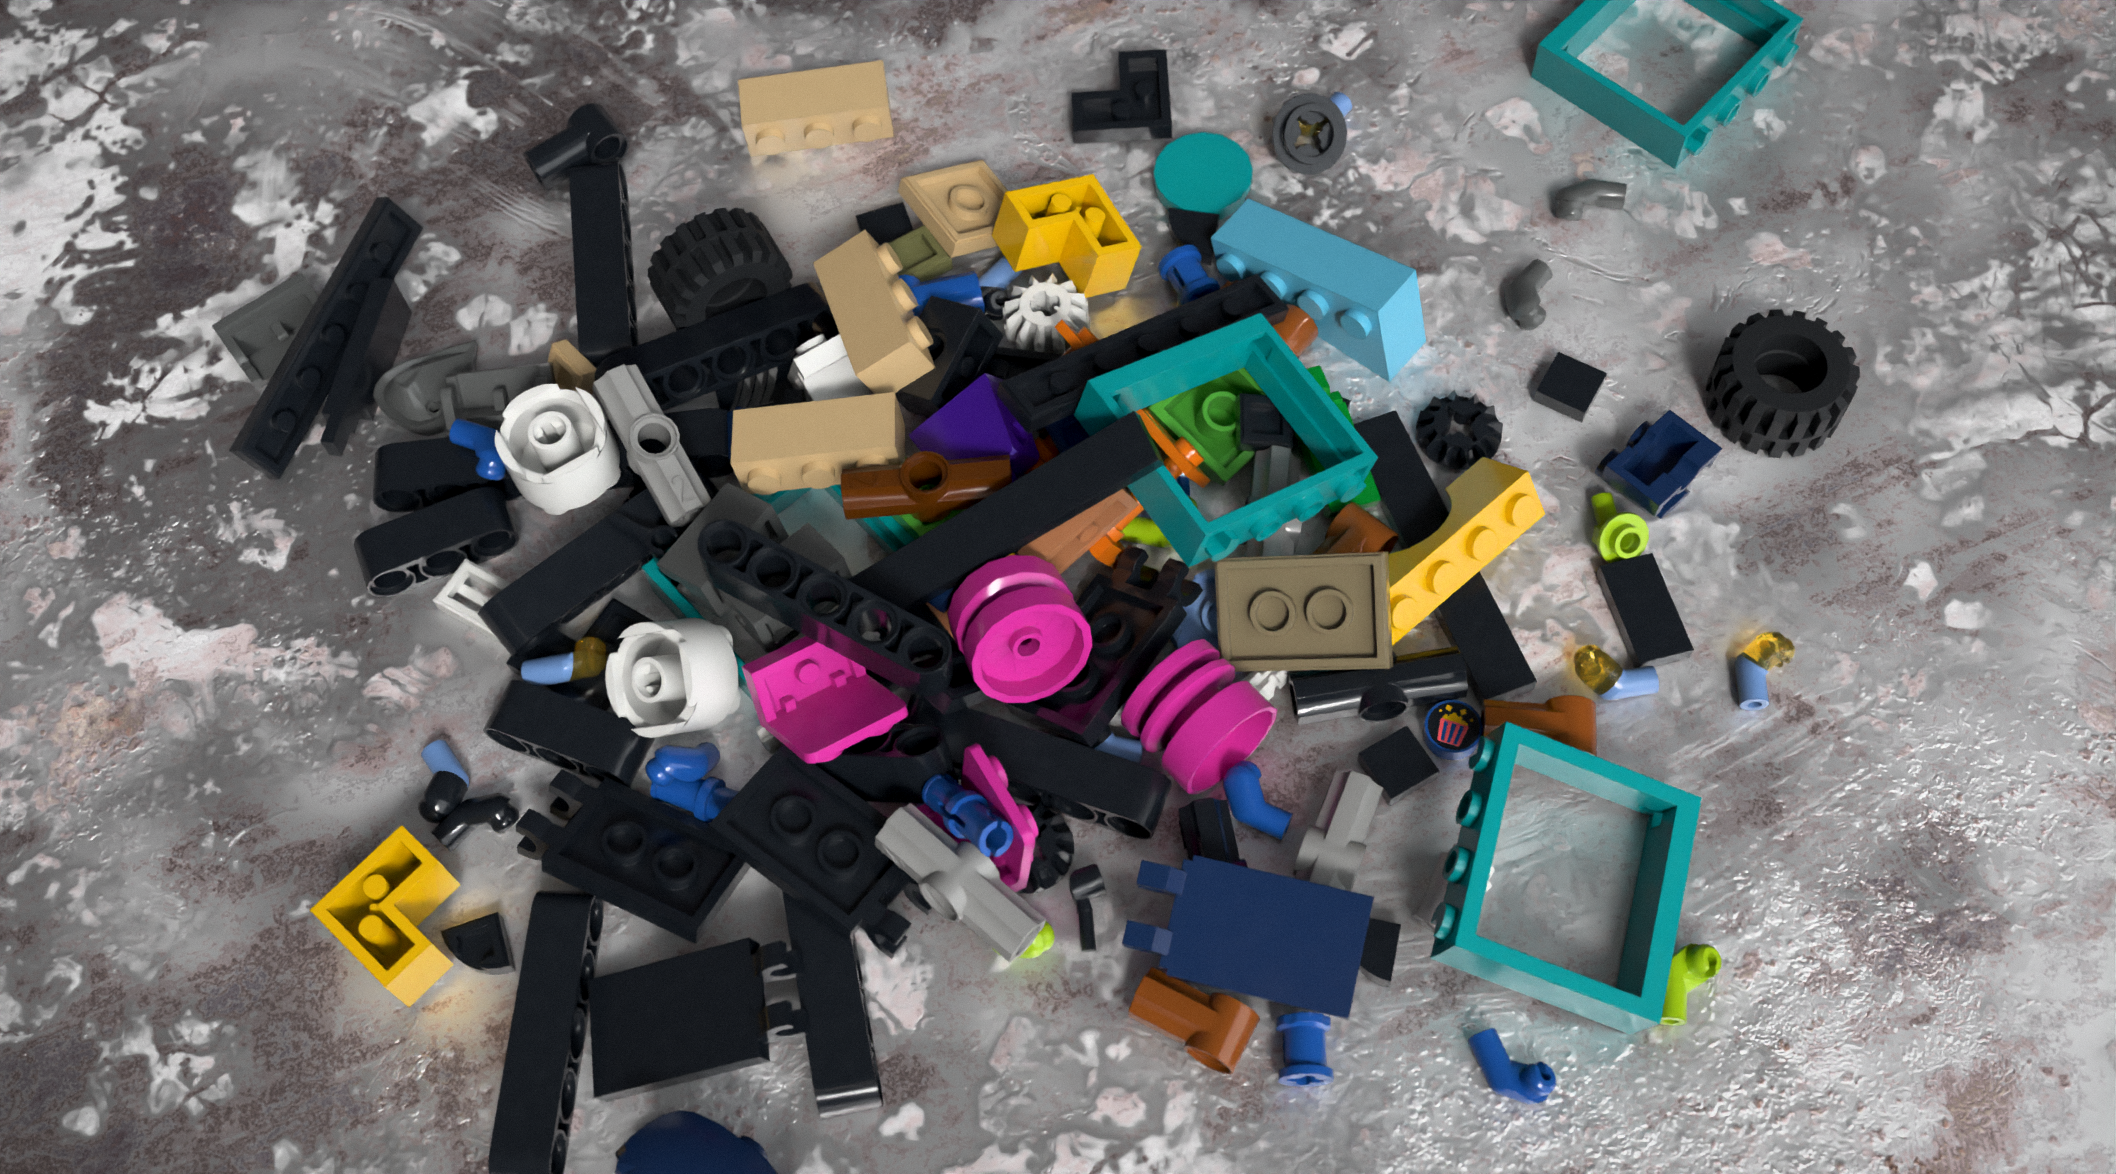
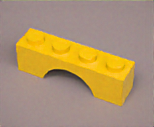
M1482 457L1445 488L1452 506L1442 526L1422 542L1410 548L1388 554L1392 646L1545 515L1528 471Z

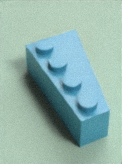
M1249 198L1211 237L1216 266L1224 278L1233 282L1258 274L1285 305L1291 304L1301 308L1314 320L1318 328L1319 338L1389 383L1426 342L1417 273L1411 267Z

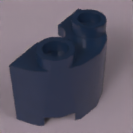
M1669 410L1653 425L1648 421L1643 422L1631 435L1626 448L1622 452H1619L1617 449L1611 450L1597 466L1595 475L1645 513H1650L1652 516L1662 519L1691 492L1687 487L1705 467H1711L1723 448Z

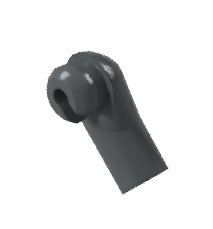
M1584 179L1560 189L1556 195L1555 200H1558V206L1556 207L1555 214L1559 219L1578 221L1583 216L1584 204L1622 209L1627 184Z
M1539 259L1533 260L1507 286L1504 292V300L1512 320H1518L1519 325L1524 330H1533L1546 319V311L1539 305L1541 299L1538 291L1552 278V271L1545 262Z

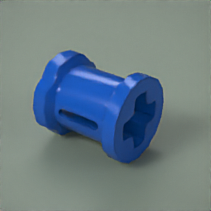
M1184 245L1175 248L1161 259L1157 267L1161 278L1169 281L1178 295V307L1220 289L1217 280L1209 278L1200 263L1201 254L1194 245Z
M1296 1012L1276 1018V1030L1282 1033L1284 1067L1278 1070V1082L1280 1084L1292 1087H1316L1333 1082V1069L1327 1066L1325 1032L1331 1029L1330 1017L1321 1013Z

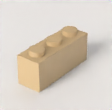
M883 60L738 80L741 124L750 157L776 155L781 152L811 148L819 149L832 145L862 141L871 142L877 139L894 137L890 98Z
M863 230L813 262L854 373L874 394L897 393L903 387L936 368L928 349L933 344L932 336L922 320L913 313L912 309L918 306L917 300L903 279H899L897 273L903 270V266L897 254L887 242L879 245L866 230Z
M895 392L733 410L731 466L742 490L749 494L770 495L785 490L803 488L824 489L832 485L841 484L842 469L903 464L905 461V423Z

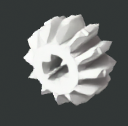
M1053 273L1046 282L1039 283L1031 275L1028 281V288L1013 286L1011 300L1004 302L1005 336L1009 343H1016V349L1064 354L1065 348L1069 349L1071 345L1055 328L1061 320L1065 321L1077 332L1084 326L1090 330V316L1087 315L1089 312L1088 301L1085 298V294L1077 293L1076 286H1074L1072 280L1058 285Z

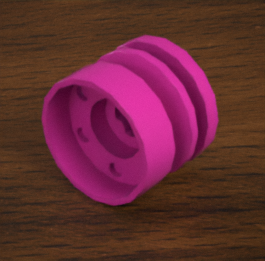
M1205 639L1191 641L1159 663L1137 686L1127 700L1121 714V724L1130 734L1140 737L1141 745L1147 751L1155 753L1165 750L1162 756V767L1187 793L1192 795L1205 792L1224 780L1225 773L1229 768L1239 761H1245L1267 736L1276 720L1277 709L1251 683L1244 680L1232 684L1235 678V667L1224 658L1219 659L1220 652Z

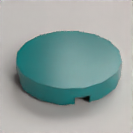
M1205 132L1183 135L1167 144L1158 155L1153 172V184L1157 199L1168 212L1169 208L1213 213L1219 214V220L1235 213L1246 201V196L1251 191L1253 180L1250 158L1237 142L1223 135Z

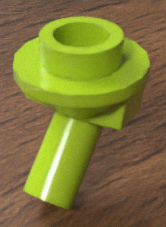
M1604 492L1594 495L1590 500L1597 525H1594L1591 541L1597 545L1600 556L1608 563L1640 556L1649 540V529L1646 522L1635 513H1617L1611 493Z

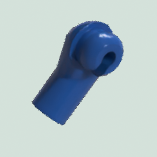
M461 418L456 419L450 429L449 438L451 443L475 450V454L479 458L475 468L478 476L498 481L503 479L506 474V467L495 447L496 429Z
M709 742L700 743L694 748L666 745L655 751V757L647 762L645 769L649 779L658 786H669L674 778L684 782H694L703 778L717 766L720 761V752L713 743Z
M1239 761L1227 770L1223 783V789L1232 816L1245 825L1283 840L1293 814L1265 802L1259 778L1262 776L1260 769L1250 761Z
M1495 1028L1484 1030L1468 1039V1044L1488 1086L1496 1094L1525 1104H1538L1545 1101L1548 1095L1554 1091L1556 1076L1552 1068L1543 1062L1528 1065L1511 1060Z

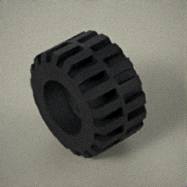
M719 208L710 214L705 212L698 214L686 224L683 222L675 228L676 231L672 235L666 236L660 242L661 249L653 253L650 259L652 266L648 268V278L651 281L649 284L677 331L792 287L790 280L793 278L789 263L762 221L754 213H746L741 208H733L729 212L726 208Z
M1782 309L1770 310L1767 318L1760 313L1748 317L1746 324L1739 322L1732 328L1729 337L1725 338L1705 389L1709 392L1705 400L1707 410L1715 411L1712 421L1717 428L1726 427L1728 429L1727 439L1734 444L1739 440L1748 444L1745 450L1757 454L1758 450L1762 449L1768 451V457L1781 458L1784 451H1788L1791 457L1804 455L1807 447L1814 451L1824 444L1827 437L1831 438L1857 391L1858 386L1856 383L1860 377L1859 366L1853 365L1857 357L1853 348L1843 347L1842 344L1845 337L1838 330L1834 332L1827 330L1828 322L1818 317L1815 322L1805 318V312L1796 310L1793 311L1791 316L1784 315ZM1770 374L1786 378L1793 382L1802 393H1787L1777 390L1767 384L1760 375Z

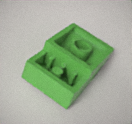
M1245 368L1146 407L1175 441L1183 436L1198 450L1205 459L1198 467L1210 480L1221 486H1224L1255 455L1254 451L1236 450V398L1239 393L1266 395Z

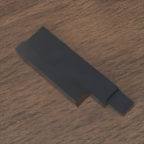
M372 278L322 410V415L326 419L327 424L320 442L329 455H343L350 433L355 434L360 419L374 420L378 409V404L373 397L375 384L387 371L393 368L412 315V311L394 279Z

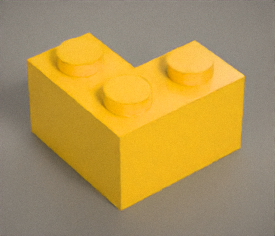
M1093 174L1005 192L992 232L993 239L1014 272L1059 262L1069 280L1073 281L1077 292L1085 294V298L1125 289L1142 248Z
M402 825L310 909L364 967L407 1007L412 1006L454 965L417 926L460 886V883Z

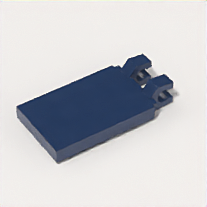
M1197 855L1193 856V861L1183 859L1181 870L1172 866L1141 860L1136 881L1138 888L1175 898L1167 930L1127 920L1122 941L1124 947L1161 956L1159 967L1168 969L1166 974L1168 977L1345 1020L1349 1019L1374 900L1373 896Z

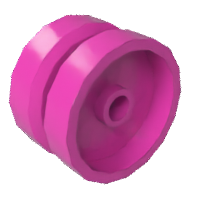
M1010 555L986 563L967 576L953 594L948 610L951 633L959 650L965 656L966 665L974 682L986 696L1004 703H1029L1051 696L1072 682L1086 665L1093 645L1090 625L1079 606L1073 600V594L1064 578L1052 563L1036 556Z

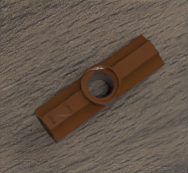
M921 451L908 457L903 464L842 469L841 493L845 518L849 520L911 514L913 518L921 522L933 523L947 517L952 510L968 509L1012 483L1010 454L946 460L938 453ZM928 484L937 485L936 487L929 490L919 489L922 486Z

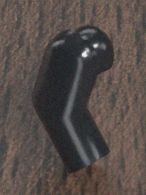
M502 793L466 799L435 827L431 833L443 846L452 852L480 825L488 823L495 832L505 833L518 821L519 810L509 803L511 798Z

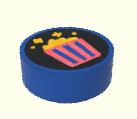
M1459 700L1439 702L1429 710L1423 726L1424 742L1433 754L1442 759H1464L1471 755L1479 744L1483 731L1482 720L1477 711L1465 702Z

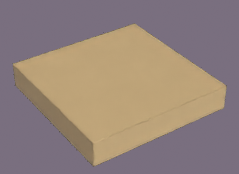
M983 160L901 178L898 193L950 258L998 246L992 237V232L1004 194L1008 190Z

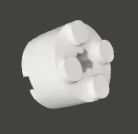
M558 384L539 385L514 398L502 413L504 421L499 433L497 430L495 433L496 450L520 493L529 502L541 507L546 513L551 515H561L568 510L582 507L594 501L608 488L614 486L621 474L619 447L599 403L585 390L575 387L576 391L560 389Z
M700 618L637 623L622 632L618 638L624 639L618 651L609 654L605 672L609 701L618 717H627L636 727V729L631 730L640 736L656 738L708 729L722 721L726 715L734 713L739 707L741 696L738 689V666L732 649L733 640L728 629L722 625H713Z

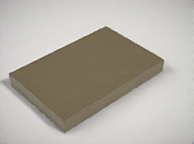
M1388 551L1225 557L1215 562L1219 659L1224 658L1235 667V672L1390 669L1393 667Z

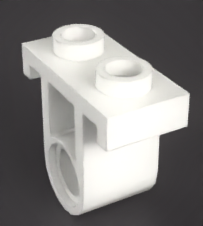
M824 334L818 335L796 349L798 355L792 359L793 362L787 378L794 389H804L807 402L871 395L865 384L855 375L840 334L828 341Z

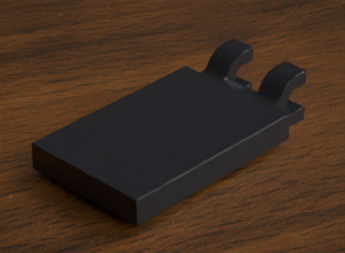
M1128 545L1110 577L1097 573L1076 601L1091 628L1093 645L1086 665L1072 682L1051 696L1029 703H1004V705L1013 715L1092 747L1187 616L1183 607L1191 605L1202 593L1203 589L1199 583L1184 579L1190 571L1184 562L1169 558L1159 572L1157 569L1143 565L1149 558L1144 549Z
M784 744L709 824V836L846 939L850 940L861 927L872 943L891 959L906 943L908 937L905 934L912 925L903 916L888 909L903 891L910 902L926 915L933 910L921 894L919 883L875 846V837L883 828L888 817L816 764L804 762Z
M561 769L549 784V792L557 795V798L550 805V813L569 820L563 828L552 823L547 817L530 808L516 823V832L525 836L517 845V853L533 860H541L542 872L694 944H697L751 867L708 835L709 824L607 777L597 788H594L584 783L572 773Z
M748 937L588 980L594 1098L609 1102L770 1062L769 1043L810 1035L807 1010L801 1008L792 1011V1003L787 1000L767 1006L765 1003V983L804 976L802 952L798 949L787 951L786 943L781 940L760 947V943Z

